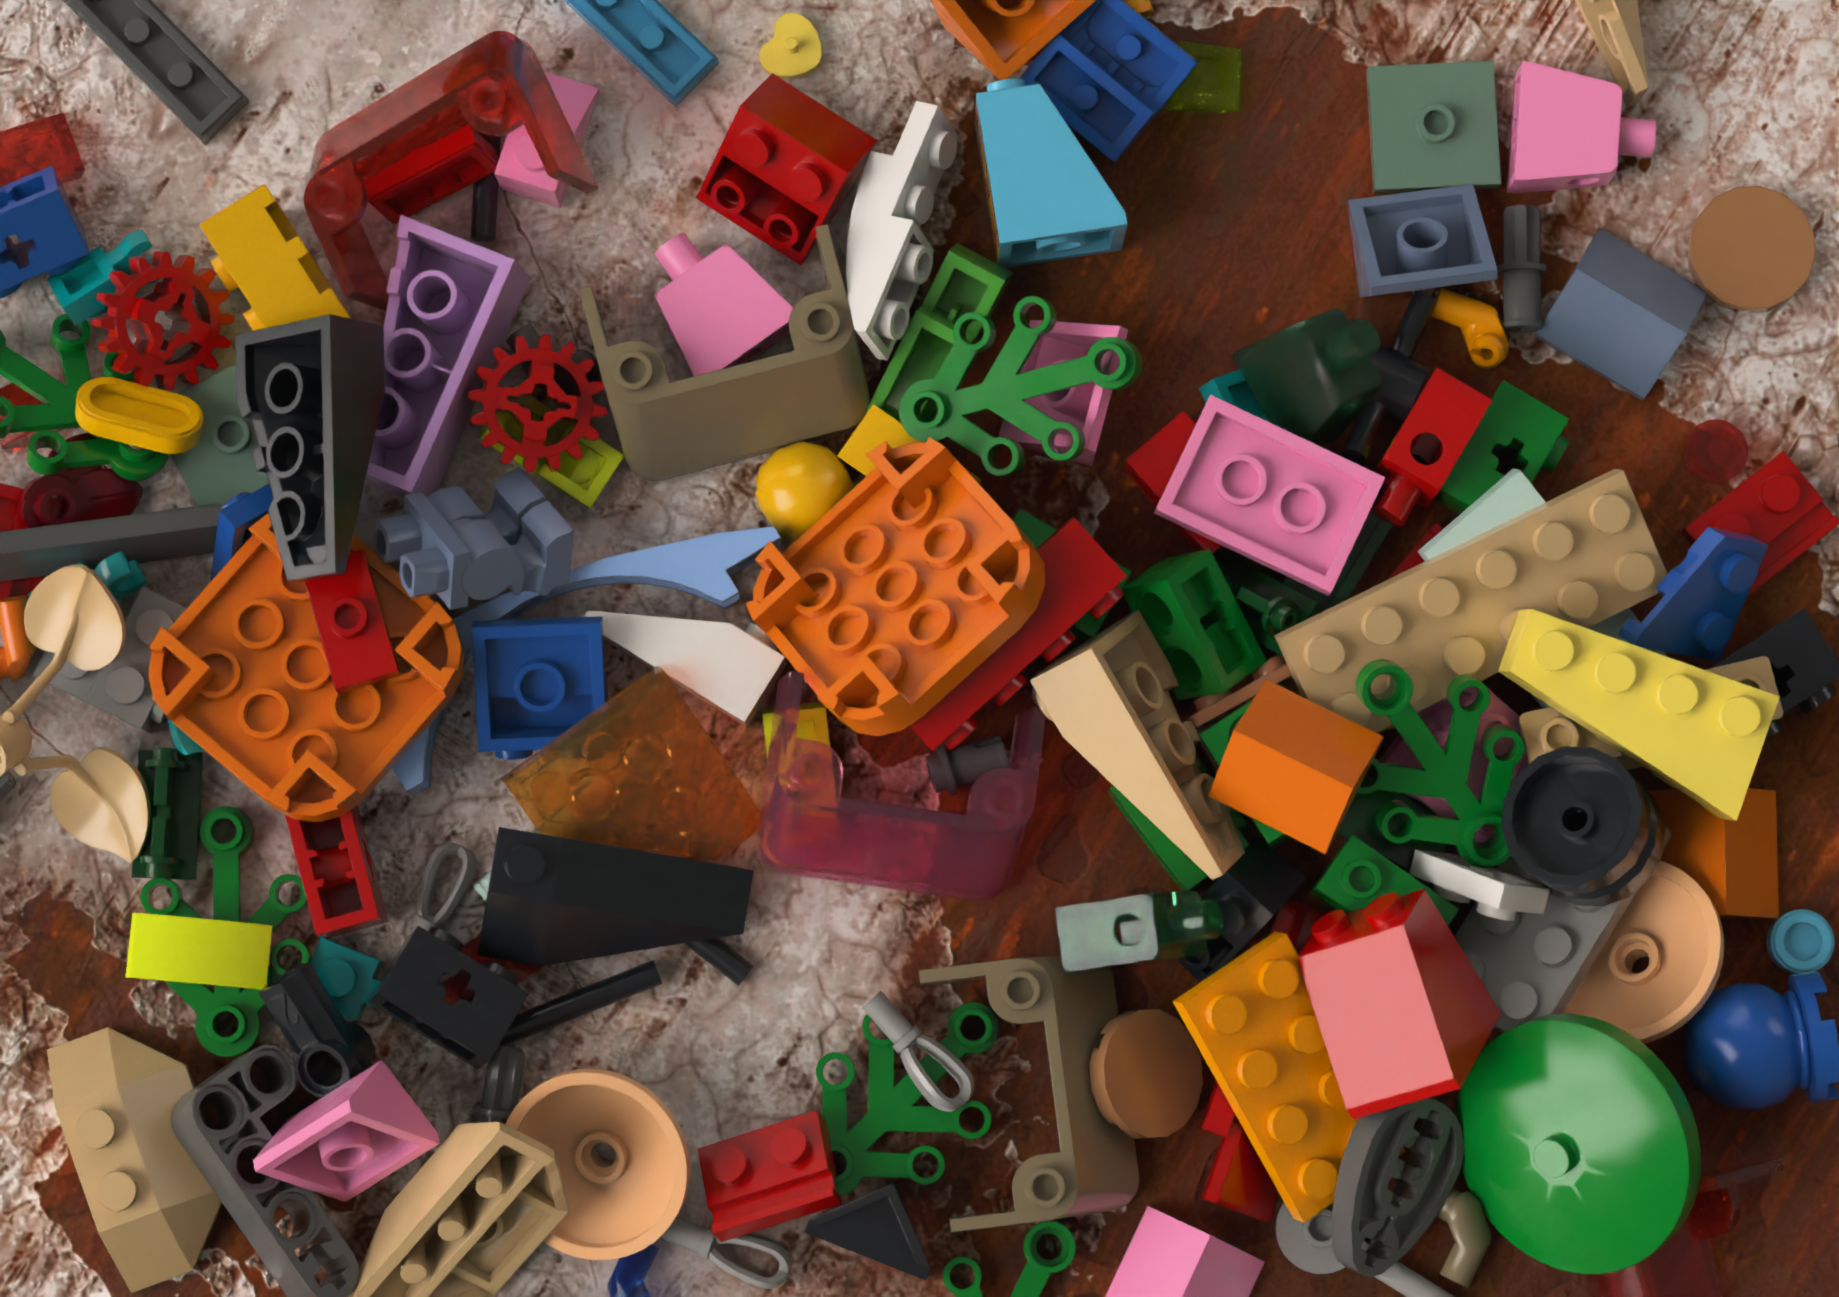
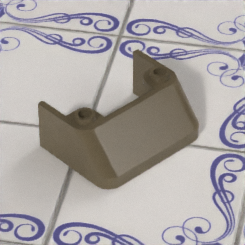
M828 224L815 227L817 248L828 289L803 297L793 307L789 317V331L794 351L670 383L664 360L653 346L641 341H626L609 346L599 305L592 286L579 288L622 451L629 468L637 476L648 481H663L771 453L776 449L799 441L809 443L848 433L857 428L867 413L870 403V392Z
M1082 953L1015 958L919 970L920 987L986 979L989 1003L1000 1018L1014 1024L1044 1021L1060 1152L1032 1156L1018 1167L1012 1181L1014 1210L950 1217V1231L959 1232L1113 1211L1127 1205L1135 1196L1139 1185L1135 1140L1123 1134L1125 1131L1121 1130L1117 1124H1109L1101 1115L1092 1094L1089 1063L1094 1048L1100 1047L1101 1040L1105 1035L1100 1033L1107 1022L1118 1016L1114 978L1109 967L1098 957Z

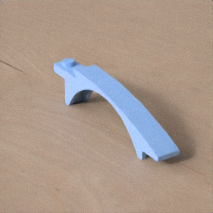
M774 526L710 534L606 557L570 570L569 584L553 589L547 596H542L532 591H523L518 596L514 595L512 591L500 595L453 619L459 631L465 652L463 672L473 659L471 632L473 621L514 620L526 611L550 599L576 590L613 584L653 585L685 592L700 597L723 609H727L741 600L739 591L730 577L755 563V558L769 541L777 548H780L782 546L781 537ZM444 708L392 767L405 790L412 796L430 787L431 757L436 731Z

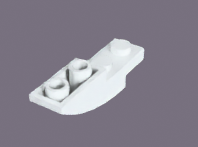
M916 101L893 156L870 152L859 181L847 238L846 282L848 303L854 329L874 356L888 361L896 340L902 338L906 332L909 323V309L920 284H923L928 279L932 269L934 249L921 232L920 227L921 224L927 222L932 213L935 191L944 170L948 169L955 159L959 137L938 105Z

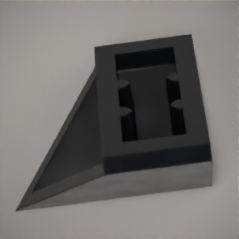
M894 1183L810 1219L806 1226L805 1233L923 1280L927 1279L930 1271L929 1262Z

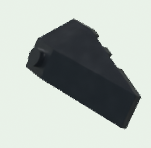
M328 314L236 334V398L242 418L251 419L259 446L252 451L256 470L266 473L273 500L268 513L287 581L301 582L345 574L385 392L384 327Z

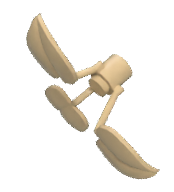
M68 565L44 578L32 591L25 607L24 625L28 639L39 649L53 652L55 655L51 663L17 702L3 714H0V777L12 768L21 776L30 770L67 769L54 779L51 786V807L58 822L79 841L91 847L114 853L131 863L142 852L151 824V803L148 788L144 778L134 764L122 754L107 747L94 748L84 756L81 762L72 755L30 758L28 756L32 746V733L27 723L20 717L63 668L66 659L81 670H99L112 663L118 657L125 643L126 624L122 611L103 580L94 570L89 569L86 565Z

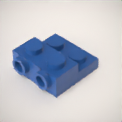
M602 616L473 621L471 632L479 752L495 751V757L499 759L515 760L532 756L533 750L559 749V755L564 757H586L595 754L597 748L608 747L610 720Z

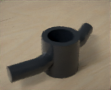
M1415 290L1390 346L1388 347L1371 340L1346 395V398L1363 405L1342 452V457L1364 466L1386 416L1402 423L1406 419L1430 365L1412 357L1438 301L1437 299Z

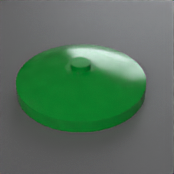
M1551 1014L1533 1018L1511 1028L1492 1040L1480 1052L1463 1086L1459 1090L1455 1108V1116L1460 1123L1464 1139L1461 1170L1470 1192L1481 1202L1485 1216L1502 1236L1528 1256L1556 1269L1580 1274H1605L1620 1271L1639 1263L1662 1248L1678 1233L1693 1207L1698 1192L1701 1175L1700 1141L1692 1110L1682 1089L1665 1064L1647 1046L1626 1031L1608 1022L1577 1014Z

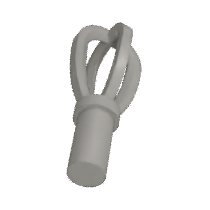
M446 843L432 853L421 880L417 900L418 914H415L412 920L414 926L411 933L417 926L426 931L430 927L444 929L445 925L443 923L456 911L475 876L477 862L472 851L455 843ZM448 855H456L462 860V872L444 906L435 915H431V898L441 865Z
M882 991L862 1007L894 1044L892 1046L898 1054L901 1053L902 1062L911 1080L933 1107L941 1111L951 1112L959 1109L971 1098L974 1092V1079L967 1067L943 1045L930 1037L922 1035V1031L916 1025L913 1027ZM916 1046L928 1053L957 1081L960 1093L955 1098H949L939 1090L917 1060L913 1047Z
M678 1217L660 1237V1239L699 1253L698 1257L706 1260L710 1258L727 1273L749 1284L765 1289L781 1287L785 1283L792 1265L789 1253L775 1243L750 1235H743L721 1242L712 1234L711 1226L707 1229ZM723 1244H735L767 1252L778 1260L779 1270L774 1276L763 1277L728 1259L718 1250V1247Z

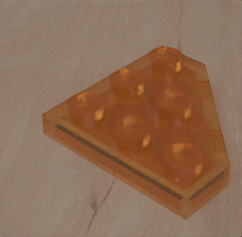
M658 665L500 778L535 829L544 835L717 861L769 823L670 678Z

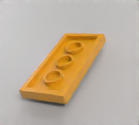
M1275 931L1172 1002L1293 1219L1305 1223L1333 1203L1342 1157L1352 1130L1359 1118L1352 1119L1345 1107L1297 961L1298 954L1287 934ZM1404 1147L1400 1150L1399 1156L1405 1152Z

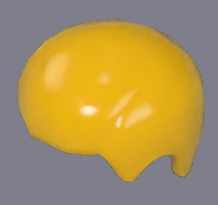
M799 441L776 449L759 467L755 481L757 487L755 496L762 513L769 523L775 527L780 537L794 542L854 488V483L844 463L828 447Z

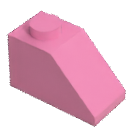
M538 71L513 115L494 172L501 190L558 208L562 207L600 92L599 88L545 71Z

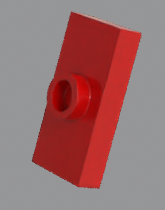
M467 124L432 144H425L414 148L404 159L359 183L366 201L392 224L399 223L400 214L410 217L495 172L499 158L495 148L470 124Z
M363 549L349 553L345 574L304 581L334 688L338 694L401 675L368 559Z

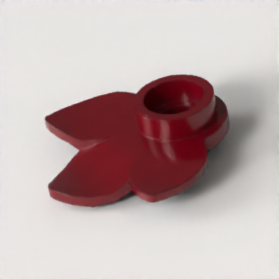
M82 433L66 439V442L97 438L89 433ZM52 449L48 458L58 455L57 452ZM102 465L62 468L55 474L35 478L25 487L19 503L20 516L27 528L131 515L140 502L143 488L137 481H129L120 477L113 469H102ZM55 495L60 499L62 508L60 514L52 519L47 514L46 504L49 498Z

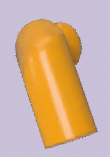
M1442 287L1431 317L1460 327L1471 359L1476 365L1486 369L1499 365L1508 355L1509 341L1497 310L1489 304Z

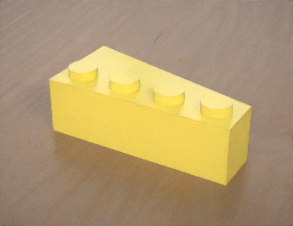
M1534 609L1519 610L1498 669L1499 673L1567 718H1571L1618 752L1624 753L1671 787L1680 790L1718 818L1733 821L1738 819L1780 696Z

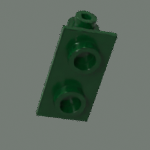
M1223 552L1216 562L1258 644L1283 657L1274 635L1313 617L1320 604Z
M162 747L138 751V770L144 778L150 797L151 824L143 850L132 862V878L196 880L203 752L184 755L176 748Z

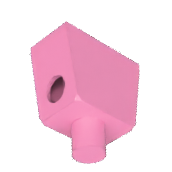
M1522 62L1514 76L1506 193L1518 194L1608 185L1616 174L1618 155L1652 157L1656 139V121L1621 117L1622 86L1616 83L1533 62Z
M680 233L664 243L655 252L654 256L673 281L661 288L654 297L692 377L751 362L790 334L789 317L793 307L729 245L725 244L703 259L687 235Z

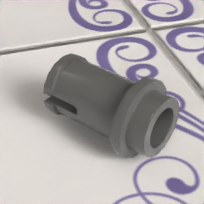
M998 733L993 734L989 738L955 747L952 750H944L943 746L940 745L936 748L935 754L925 756L928 773L935 792L939 793L947 790L950 796L957 794L956 787L1002 773H1010L1006 751Z

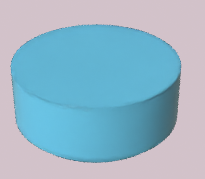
M1799 909L1784 913L1774 920L1767 933L1766 946L1770 958L1780 969L1791 974L1817 971L1822 968L1833 954L1835 939L1832 928L1825 918L1816 912Z

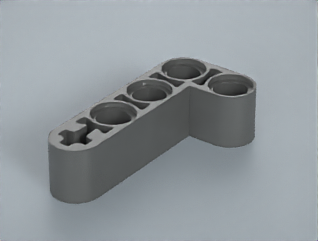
M262 1045L232 1060L182 1096L174 1105L171 1114V1125L177 1139L287 1297H346L356 1287L359 1278V1264L354 1253L311 1191L256 1172L254 1183L251 1184L246 1182L237 1170L239 1154L248 1156L253 1161L273 1136L260 1117L286 1099L295 1089L298 1080L295 1073L294 1059L285 1049L275 1045ZM252 1065L260 1067L266 1073L269 1079L267 1094L258 1091L253 1086L250 1080V1068ZM202 1100L211 1103L216 1108L219 1114L217 1130L207 1127L202 1122L199 1115V1106ZM276 1207L284 1209L293 1221V1230L290 1237L282 1235L276 1228L274 1223ZM308 1243L310 1248L300 1252L298 1257L294 1249ZM320 1265L326 1272V1275L320 1281L321 1286L314 1277L321 1270Z

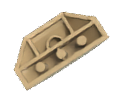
M109 1027L47 1049L55 1110L98 1234L130 1292L140 1291L195 1270L202 1254L201 1251L223 1203L177 1139L171 1125V1114L174 1105L182 1096L195 1088L188 1066ZM200 1104L199 1115L202 1119V1122L207 1127H209L204 1111Z
M501 1122L459 1124L384 1210L359 1269L356 1287L349 1294V1297H493L569 1212L554 1149Z

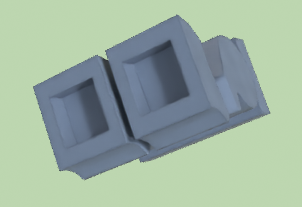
M518 467L504 474L494 484V502L490 511L482 513L461 486L439 489L427 497L423 492L404 495L403 515L376 521L374 549L384 564L400 561L399 576L402 587L411 598L437 593L449 610L467 607L468 597L475 600H487L499 595L507 587L516 596L520 595L523 591H532L542 596H547L553 589L568 585L570 581L574 530L548 500L545 501V496L524 471Z

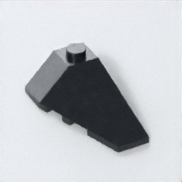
M499 827L477 956L545 966L740 935L744 932L754 870Z

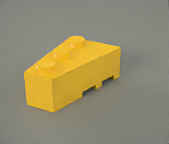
M265 183L199 224L218 256L209 261L229 293L240 288L252 308L242 314L253 331L328 314L351 319Z

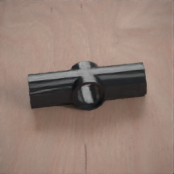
M310 962L301 963L286 971L258 992L298 1055L295 1061V1073L299 1083L307 1092L316 1097H324L373 1066L371 1061L374 1057V1045L370 1035L362 1026L353 1021L345 1020ZM328 1052L336 1056L341 1066L331 1059Z

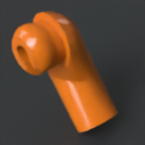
M28 595L0 599V626L4 646L0 647V680L10 677L11 681H16L24 677L36 649V646L28 639L24 625V611L29 599Z

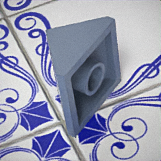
M1473 184L1348 200L1359 298L1498 279V269Z
M1599 228L1544 318L1542 330H1538L1534 337L1643 401L1686 337L1707 292Z

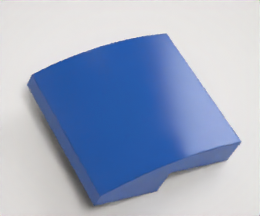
M1096 0L1046 44L1019 79L1025 81V86L1040 84L1064 121L1113 162H1116L1170 101L1200 62L1124 0Z

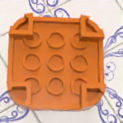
M931 437L927 439L926 443L914 442L892 448L887 441H884L865 455L876 466L872 472L786 550L781 552L769 541L755 558V561L762 568L753 588V601L745 603L753 621L767 634L818 696L817 699L842 723L859 734L879 737L902 731L922 718L1025 624L1037 609L1045 588V563L1036 546L950 451Z
M266 514L248 528L252 534L251 537L168 630L161 626L149 647L152 652L148 678L153 693V700L171 722L272 808L294 820L322 822L343 816L362 802L448 704L462 681L465 652L456 625L438 601L435 603L427 595L411 598L402 587L399 572L391 565L384 564L374 551L353 535L349 553L361 549L366 553L401 675L338 694L334 688L305 582L287 581L270 516Z

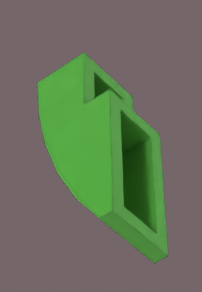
M959 243L948 251L921 307L916 310L868 405L867 412L875 404L901 423L899 406L903 394L915 382L935 378L956 342L953 336V328L957 319L969 312L983 314L990 318L1013 272ZM974 321L967 327L966 338L969 343L976 344L984 330L981 322ZM932 398L926 400L920 409L921 417L925 422L933 421L938 414L937 403Z

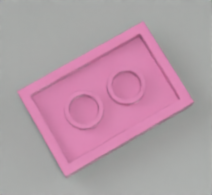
M1210 394L1154 514L1329 596L1386 477Z

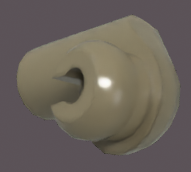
M1452 1188L1443 1207L1437 1214V1218L1449 1224L1455 1242L1439 1274L1465 1288H1469L1490 1245L1491 1232L1481 1202L1471 1192L1465 1191L1461 1193L1459 1190Z

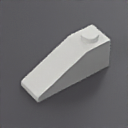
M589 610L584 615V617L602 616L604 641L746 728L787 664L786 657L777 652V646L759 626L751 622L743 631L732 623Z

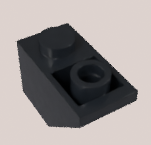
M1260 835L1244 850L1245 853L1224 875L1216 879L1158 942L1199 982L1224 967L1274 916L1306 879L1274 848L1271 850L1267 842Z

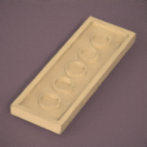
M1613 469L1274 636L1302 697L1377 733L1393 724L1387 716H1379L1371 712L1357 696L1356 679L1361 669L1374 660L1387 659L1398 664L1412 680L1413 695L1410 703L1416 712H1419L1446 699L1448 685L1454 678L1460 675H1473L1482 681L1498 673L1519 610L1534 609L1589 628L1658 594L1659 592L1656 587L1667 575V571L1624 470ZM1387 674L1377 676L1371 683V692L1380 694L1387 690L1390 685V676Z

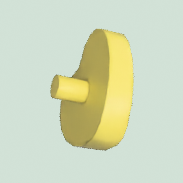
M793 12L785 13L777 19L774 27V37L764 44L759 52V62L763 70L769 75L773 73L781 79H797L807 76L816 71L822 61V47L818 32L807 18Z

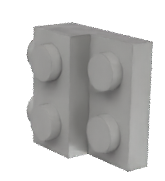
M142 586V588L117 600L126 624L125 643L118 657L109 665L95 671L81 670L66 659L63 668L51 680L49 685L151 733L156 722L163 725L168 718L152 698L153 693L148 678L152 652L149 647L161 626L168 630L187 608ZM44 651L32 674L33 677H39L51 663L55 653Z

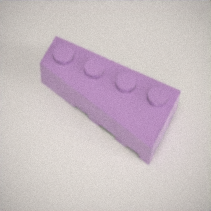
M400 214L396 236L399 239L395 266L390 268L386 290L389 299L384 321L385 392L365 480L372 486L404 498V495L423 492L427 497L437 491L475 406V402L467 399L468 392L477 389L482 390L485 383L474 372L478 366L491 369L494 363L491 351L497 346L501 347L530 278L513 258Z

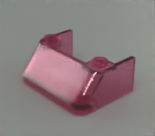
M791 671L778 680L757 834L758 854L769 869L782 875L969 901H984L995 898L1007 888L1011 881L1035 806L1046 716L1040 707H1032L1016 714L1009 763L1010 769L997 768L982 774L972 785L967 815L840 797L843 767L837 753L822 742L796 738L804 673Z

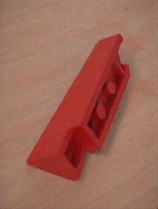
M1288 899L1278 910L1269 935L1275 931L1286 933L1299 955L1312 934L1310 931L1312 925L1327 913ZM1215 1081L1198 1129L1222 1137L1200 1198L1262 1222H1268L1273 1217L1278 1190L1219 1084Z

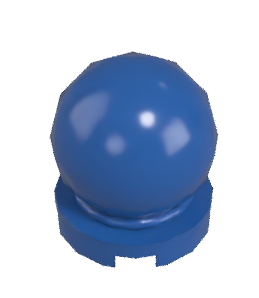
M1812 971L1789 975L1787 990L1783 995L1763 984L1733 983L1711 993L1702 1008L1686 1023L1682 1046V1058L1689 1079L1705 1097L1729 1108L1754 1111L1782 1103L1798 1086L1804 1090L1808 1101L1812 1103L1839 1099L1837 1088L1832 1084L1839 1082L1838 1035L1835 1019L1821 1021L1815 996L1826 995L1827 988L1820 973Z

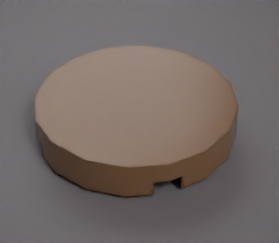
M1762 186L1735 187L1713 198L1693 222L1688 240L1689 250L1687 251L1688 268L1698 287L1705 290L1710 299L1719 306L1731 310L1751 311L1750 313L1766 312L1790 300L1809 278L1816 256L1814 231L1803 210L1783 193Z
M1160 1009L1125 1011L1108 1021L1100 1033L1105 1034L1101 1040L1100 1047L1093 1049L1089 1063L1091 1091L1101 1115L1109 1124H1117L1121 1130L1125 1131L1123 1134L1134 1139L1170 1136L1187 1124L1198 1107L1203 1076L1201 1056L1194 1039L1177 1017Z

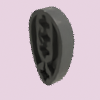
M1427 1098L1360 1117L1356 1122L1342 1157L1335 1186L1332 1210L1333 1252L1337 1261L1343 1266L1364 1276L1374 1277L1384 1273L1408 1253L1426 1232L1443 1207L1459 1175L1464 1154V1139L1460 1123L1455 1114L1445 1104L1432 1098ZM1418 1117L1423 1120L1419 1131L1413 1129ZM1403 1146L1410 1149L1406 1161L1398 1158ZM1393 1177L1397 1179L1396 1186L1391 1191L1388 1190L1387 1187L1389 1181ZM1367 1237L1371 1239V1242L1365 1251L1361 1249V1246Z

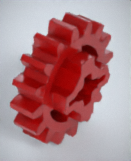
M154 251L152 266L142 256L129 258L132 274L128 275L122 271L112 270L109 277L117 287L113 294L97 293L96 299L101 304L108 307L107 315L92 319L93 326L108 329L109 337L97 345L99 351L107 353L118 352L119 356L114 361L112 369L116 373L126 374L135 368L133 382L146 387L151 384L155 377L159 389L174 390L176 375L184 384L195 385L199 383L196 367L201 366L205 369L216 370L219 365L211 354L214 347L230 348L232 343L226 337L219 334L221 326L235 322L234 315L221 313L219 309V304L230 296L228 290H211L209 285L213 281L216 272L210 268H201L193 273L195 258L189 255H179L173 264L169 252ZM163 278L162 282L156 283L152 293L142 298L134 296L145 284ZM194 296L200 307L201 320H199L192 304ZM158 311H165V315L173 319L170 330H163V326L155 322ZM126 320L129 321L136 337L134 346L128 336ZM187 343L193 345L182 357L165 363L166 359H172L176 348Z
M549 334L541 335L535 349L529 348L523 335L514 338L515 354L509 356L506 351L497 346L491 353L498 366L494 370L478 366L474 373L486 384L484 390H472L467 394V399L482 404V412L471 417L469 423L470 426H487L489 433L483 438L480 445L485 449L499 443L504 448L499 463L504 466L518 455L523 457V467L526 473H533L539 458H545L551 472L560 469V453L565 451L568 456L576 461L583 457L582 450L577 443L581 437L591 441L598 440L600 434L589 425L591 418L607 415V408L593 404L592 395L605 389L604 384L599 381L588 382L585 374L595 364L591 358L579 364H575L571 360L575 344L569 341L559 352L551 350ZM530 361L527 379L516 388L498 387L500 380L506 372L518 364ZM554 365L562 369L572 379L579 397L566 395L554 380ZM535 386L543 388L545 399L554 401L556 405H564L567 409L556 408L553 411H546L541 415L540 421L537 422L531 420L530 409L520 407V403L509 402L507 398L519 399L520 397L529 396L533 393ZM495 410L510 413L521 428L520 443L503 430ZM559 419L576 421L572 430L562 440L555 444L544 446L547 429Z

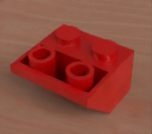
M772 73L740 105L696 199L801 266L817 244L815 227L826 224L829 226L856 185L867 163L870 152L873 151L878 140Z

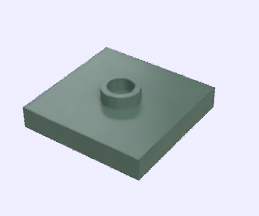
M1494 61L1368 66L1366 81L1373 194L1406 193L1473 184L1475 190L1499 189L1501 185Z
M236 364L178 393L195 401L203 412L202 436L199 443L187 452L170 454L197 506L217 504L223 508L237 494L242 492L253 493L268 485L266 473L258 472L254 463L252 451L259 446L251 419L242 418L237 402Z

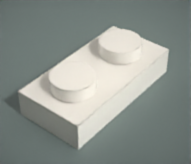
M1415 849L1409 873L1433 883L1432 891L1442 898L1460 903H1470V899L1478 901L1476 909L1478 913L1505 921H1514L1516 912L1544 914L1550 891L1548 888L1494 867L1474 866L1464 860L1460 854Z

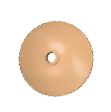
M1659 861L1653 875L1635 894L1561 1014L1583 1015L1608 1022L1626 1031L1643 1044L1671 1034L1687 1023L1702 1008L1715 988L1724 957V935L1720 917L1713 902L1700 885L1679 868ZM1641 957H1649V965L1643 972L1632 973V967L1636 960Z
M602 1069L566 1071L554 1075L534 1087L520 1100L507 1119L505 1125L555 1151L569 1212L542 1241L550 1247L564 1254L587 1260L623 1258L647 1248L658 1240L680 1213L690 1182V1158L687 1143L680 1125L669 1108L656 1094L639 1082L625 1075ZM598 1143L609 1144L615 1151V1159L608 1160L602 1157L598 1151Z

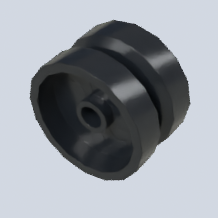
M1564 746L1535 758L1517 774L1504 799L1501 824L1508 851L1523 870L1533 879L1540 882L1543 887L1550 889L1549 892L1574 905L1606 906L1630 897L1651 878L1664 851L1666 825L1658 801L1616 758L1592 747Z

